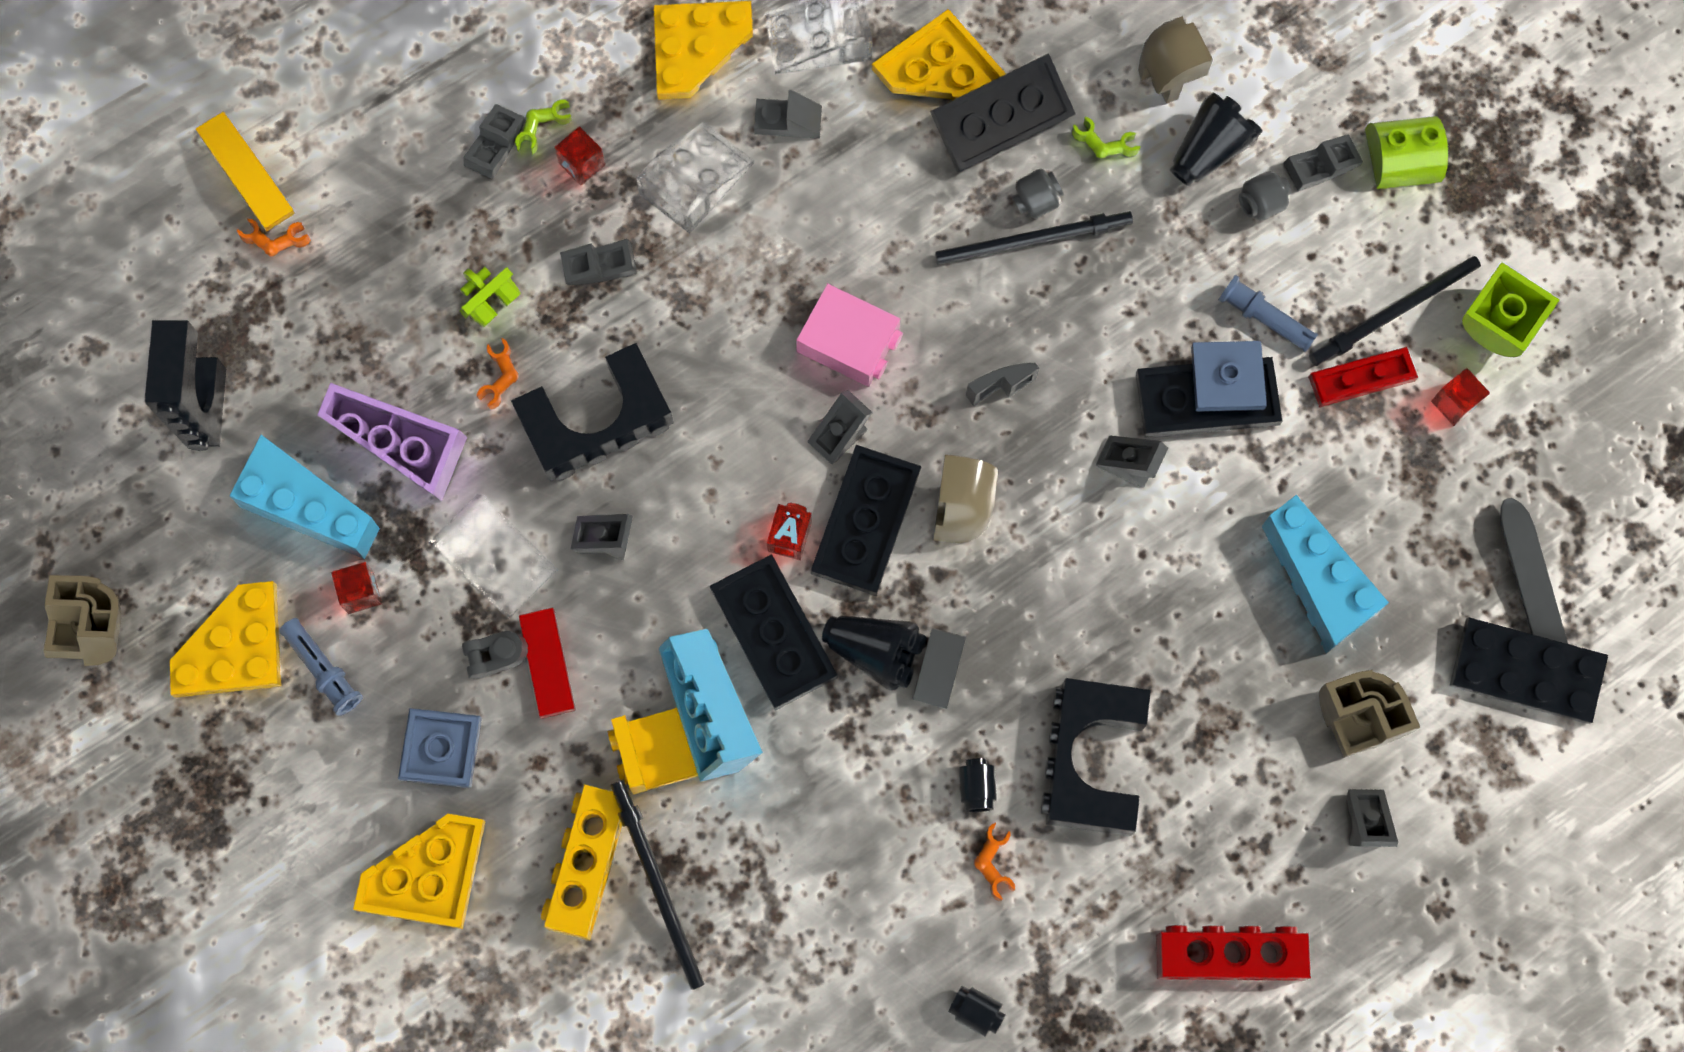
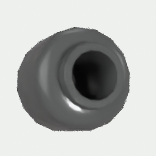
M1037 169L1016 182L1015 188L1018 194L1012 196L1021 214L1028 211L1032 218L1038 219L1058 208L1061 204L1060 197L1064 193L1052 171L1047 173L1044 169Z
M1272 171L1264 172L1243 184L1242 193L1239 195L1240 205L1248 217H1254L1260 221L1266 220L1287 209L1289 195L1292 193L1291 186L1285 177H1279Z

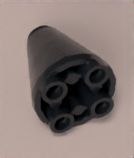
M1212 93L1203 100L1173 159L1174 165L1170 168V171L1186 186L1190 187L1193 182L1201 181L1252 146L1262 133V129L1257 123L1251 119L1246 120L1239 113L1242 110L1241 106L1229 96H1226L1223 100L1216 93Z
M842 615L839 617L831 616L827 620L822 632V641L827 643L831 650L881 686L893 691L899 686L907 688L911 683L914 669L911 666L915 655H919L922 652L926 636L919 633V627L916 623L910 621Z

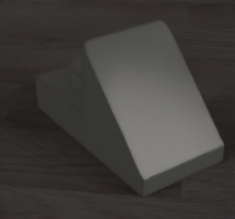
M789 90L788 100L756 99L754 134L820 138L822 105L793 90Z
M846 390L839 395L807 442L827 461L833 464L866 433L867 427L864 424L873 412L849 390Z
M1110 435L1096 465L1100 469L1139 487H1144L1149 477L1155 478L1168 447L1162 441Z
M629 514L577 516L571 550L578 553H607L620 560H624L633 516Z
M1348 789L1346 801L1353 825L1349 846L1397 847L1398 839L1385 791Z

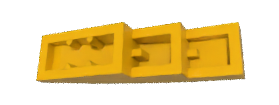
M224 111L195 128L266 231H269L295 214L290 204Z

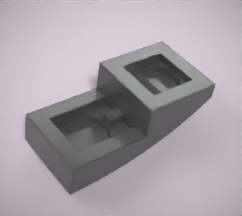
M495 104L479 126L480 135L463 157L464 166L493 179L510 153L515 139L523 127L525 117Z
M1348 134L1323 141L1316 149L1289 156L1283 164L1297 191L1351 171L1360 166L1363 161Z
M628 239L597 248L592 244H587L560 252L567 285L597 283L637 274L632 244Z
M1022 363L989 372L968 384L966 397L975 406L996 390L1002 388L1010 398L1036 380L1039 367L1036 363Z
M932 628L913 700L947 709L966 639L965 636Z

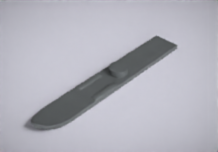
M1507 498L1503 500L1500 508V521L1531 634L1568 644L1533 520L1522 503L1513 498Z

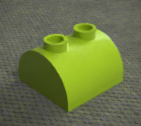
M1431 116L1369 123L1366 126L1365 133L1377 189L1439 183L1444 180L1448 166V143L1443 123L1439 117Z
M1501 262L1463 316L1462 323L1467 333L1487 350L1505 357H1519L1527 349L1560 299Z

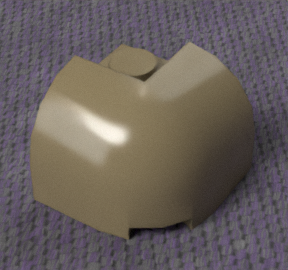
M1183 16L1163 23L1150 34L1144 43L1138 71L1141 81L1152 77L1155 91L1158 94H1162L1166 104L1179 99L1183 84L1208 75L1213 58L1193 22L1186 24Z
M945 455L933 541L965 543L979 537L987 529L995 505L998 469L995 466L978 459Z
M49 575L44 603L49 620L43 650L45 658L83 659L85 666L101 665L111 661L116 656L121 625V608L118 596L115 595L111 588L101 583L99 578Z
M1373 670L1360 671L1328 682L1319 691V703L1327 727L1331 726L1344 758L1385 745L1420 728L1406 692L1399 682H1394L1384 674L1373 672Z

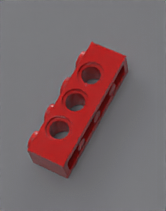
M1170 925L1165 926L1166 932H1160L1156 935L1157 979L1304 981L1311 978L1309 933H1297V927L1281 926L1275 927V933H1261L1260 926L1238 927L1239 933H1224V926H1202V932H1188V926ZM1190 943H1197L1203 948L1204 958L1201 962H1194L1189 958L1187 948ZM1227 943H1233L1239 948L1241 956L1237 963L1230 962L1225 957L1224 947ZM1264 943L1271 944L1276 949L1277 958L1274 963H1268L1262 958L1261 947Z

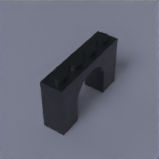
M152 320L144 403L188 449L205 451L208 450V446H220L226 381L225 366L218 357H196L198 332L188 320Z
M637 343L605 357L608 369L623 397V404L617 419L602 431L585 434L567 428L557 417L543 386L511 400L549 481L567 479L576 472L575 469L586 464L589 466L596 465L607 458V454L618 449L620 451L628 450L634 447L639 439L648 435L658 436L669 429V425L674 423L672 413Z
M1065 678L1062 688H1055L1053 708L1059 709L1058 722L1051 723L1049 743L1055 744L1053 758L1047 757L1045 778L1051 779L1049 793L1043 792L1041 802V814L1047 815V825L1132 836L1136 832L1140 796L1103 791L1089 786L1075 771L1071 754L1075 738L1083 731L1092 727L1109 726L1143 731L1148 721L1151 690Z

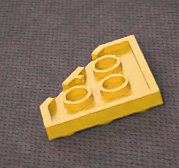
M751 1L654 5L658 100L691 98L710 75L713 76L731 59V54L741 44L745 45L753 37Z
M949 9L872 63V71L892 93L951 100L1006 74Z
M274 581L239 584L170 659L171 696L176 698L281 686L277 584Z
M447 814L436 821L435 825L393 851V854L377 865H372L361 873L353 910L463 929L486 821L454 814Z

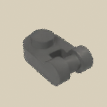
M502 631L481 639L462 643L463 654L468 656L470 664L467 667L469 679L483 678L520 665L528 653V644L525 638L511 631ZM490 651L491 661L484 662L482 653Z

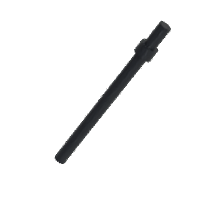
M1131 211L1105 216L1104 213L1092 215L1089 220L936 251L935 258L937 265L1088 233H1093L1095 236L1108 233V229L1133 224V217Z
M1472 256L1346 333L1340 332L1329 339L1327 345L1309 355L1312 364L1318 366L1336 354L1341 356L1353 348L1354 343L1480 268L1481 263L1476 256Z
M624 779L610 784L621 811L618 813L619 819L623 827L627 826L691 990L699 988L705 983L640 822L643 819L638 805L634 806Z

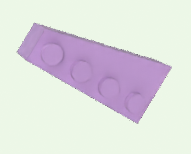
M332 383L328 387L317 414L441 501L443 500L467 440V437L459 429Z

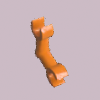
M247 219L250 226L254 229L251 234H244L237 229L238 235L243 242L247 244L255 243L268 256H275L291 246L305 247L311 241L307 234L300 238L294 237L296 233L304 230L301 222L291 224L286 234L274 240L264 235L258 223L253 219Z
M503 338L501 340L504 350L499 354L493 353L491 347L487 344V352L491 359L498 363L502 375L492 385L482 386L477 392L479 400H482L487 394H495L493 400L488 403L490 410L496 409L500 405L501 395L519 378V374L510 359V346Z
M995 822L986 831L987 841L979 855L975 858L974 865L990 883L992 896L996 900L1002 901L1003 898L997 891V884L1005 883L1011 891L1015 890V884L1010 878L1002 877L991 863L999 847L1005 845L1010 839V831L1006 833L1001 841L993 838L992 831L995 828Z

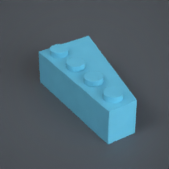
M260 435L230 494L233 501L242 509L363 559L366 558L380 529L372 517L263 435Z
M1297 495L1269 515L1262 525L1281 566L1285 567L1292 581L1290 583L1296 595H1299L1307 611L1306 615L1312 627L1315 626L1322 640L1321 645L1326 654L1389 603Z
M708 629L669 637L659 647V652L700 782L740 772L763 752L722 662L715 640L712 639Z

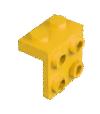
M677 708L628 721L625 715L611 719L614 729L607 731L613 752L619 750L623 764L616 765L620 780L624 779L625 784L629 785L633 795L698 776Z

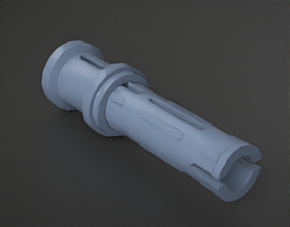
M1235 275L1218 300L1222 303L1227 301L1242 311V316L1246 319L1247 317L1249 319L1254 317L1306 353L1318 334L1264 300L1266 296L1263 295V292L1260 290L1258 292L1253 291L1239 281L1240 277Z
M293 618L281 626L279 629L280 634L284 636L298 657L316 678V689L320 693L326 694L334 705L333 711L335 714L341 716L354 709L362 701L363 695L359 691L353 690L344 678L346 673L343 669L334 667L301 625L298 618Z

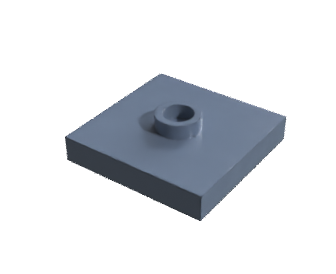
M1261 341L1192 343L1191 354L1196 411L1264 410L1266 408Z
M409 708L398 779L408 782L471 788L482 721L481 716Z

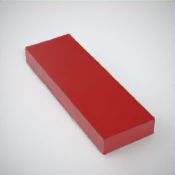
M1407 347L1311 372L1308 376L1319 408L1415 382L1418 379Z
M554 608L519 615L522 635L528 644L527 658L540 718L543 719L576 711Z

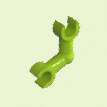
M558 100L549 108L530 109L526 113L523 132L519 133L515 139L517 151L520 150L523 141L529 140L532 142V154L536 153L538 143L535 135L540 122L555 120L562 125L570 123L572 121L570 114H558L559 110L570 107L569 101Z
M1085 117L1083 124L1088 129L1086 132L1080 131L1073 124V137L1077 141L1086 142L1098 158H1105L1120 153L1127 157H1133L1139 153L1141 146L1129 147L1125 144L1135 139V132L1124 133L1121 140L1104 143L1094 132V122L1090 118Z

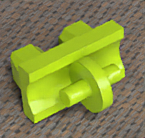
M483 267L477 274L469 268L466 269L463 275L468 282L460 288V291L466 297L474 289L478 293L461 307L459 312L465 319L470 316L484 328L498 315L486 302L489 297L495 294L507 307L521 294L515 283L510 279L514 274L506 267L485 285L483 281L491 275L486 267Z

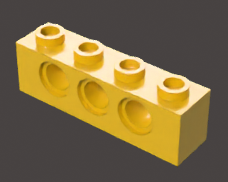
M584 784L582 793L577 792L574 797L571 813L576 814L572 828L567 827L564 832L561 848L566 849L562 863L557 862L554 867L551 884L556 886L552 899L546 898L541 913V920H545L544 927L550 931L591 940L622 829L618 813L621 811L613 791ZM591 818L603 820V828L596 835L585 833V824ZM585 852L592 854L593 864L589 869L579 871L575 868V859L579 854ZM572 888L582 889L583 899L581 903L574 907L567 906L565 903L567 891Z

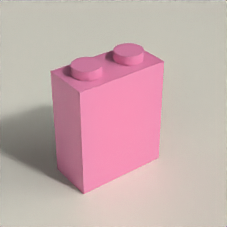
M827 284L796 340L797 352L869 387L874 377L877 379L881 378L888 361L884 360L889 349L895 351L902 338L903 332L899 331L901 318Z

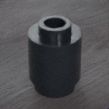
M984 758L966 760V766L959 767L961 803H965V811L986 812L994 810V802L997 801L995 766L987 764V759Z
M961 986L948 1011L956 1016V1021L984 1037L987 1036L989 1031L996 1034L1006 1016L1005 1013L1000 1011L1003 1006L1002 1003L973 987L969 990L964 986Z

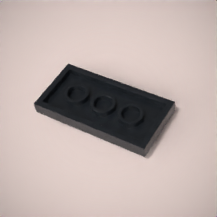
M1045 54L930 111L957 172L963 171L1076 115L1049 54Z
M1273 357L1263 358L1267 404L1264 410L1196 411L1192 364L1137 369L1136 380L1144 437L1280 426L1283 420Z
M856 445L812 565L811 575L877 596L916 486L921 466Z
M772 554L710 585V590L775 711L838 678L834 667Z
M1469 617L1465 620L1450 686L1582 723L1592 724L1608 655Z

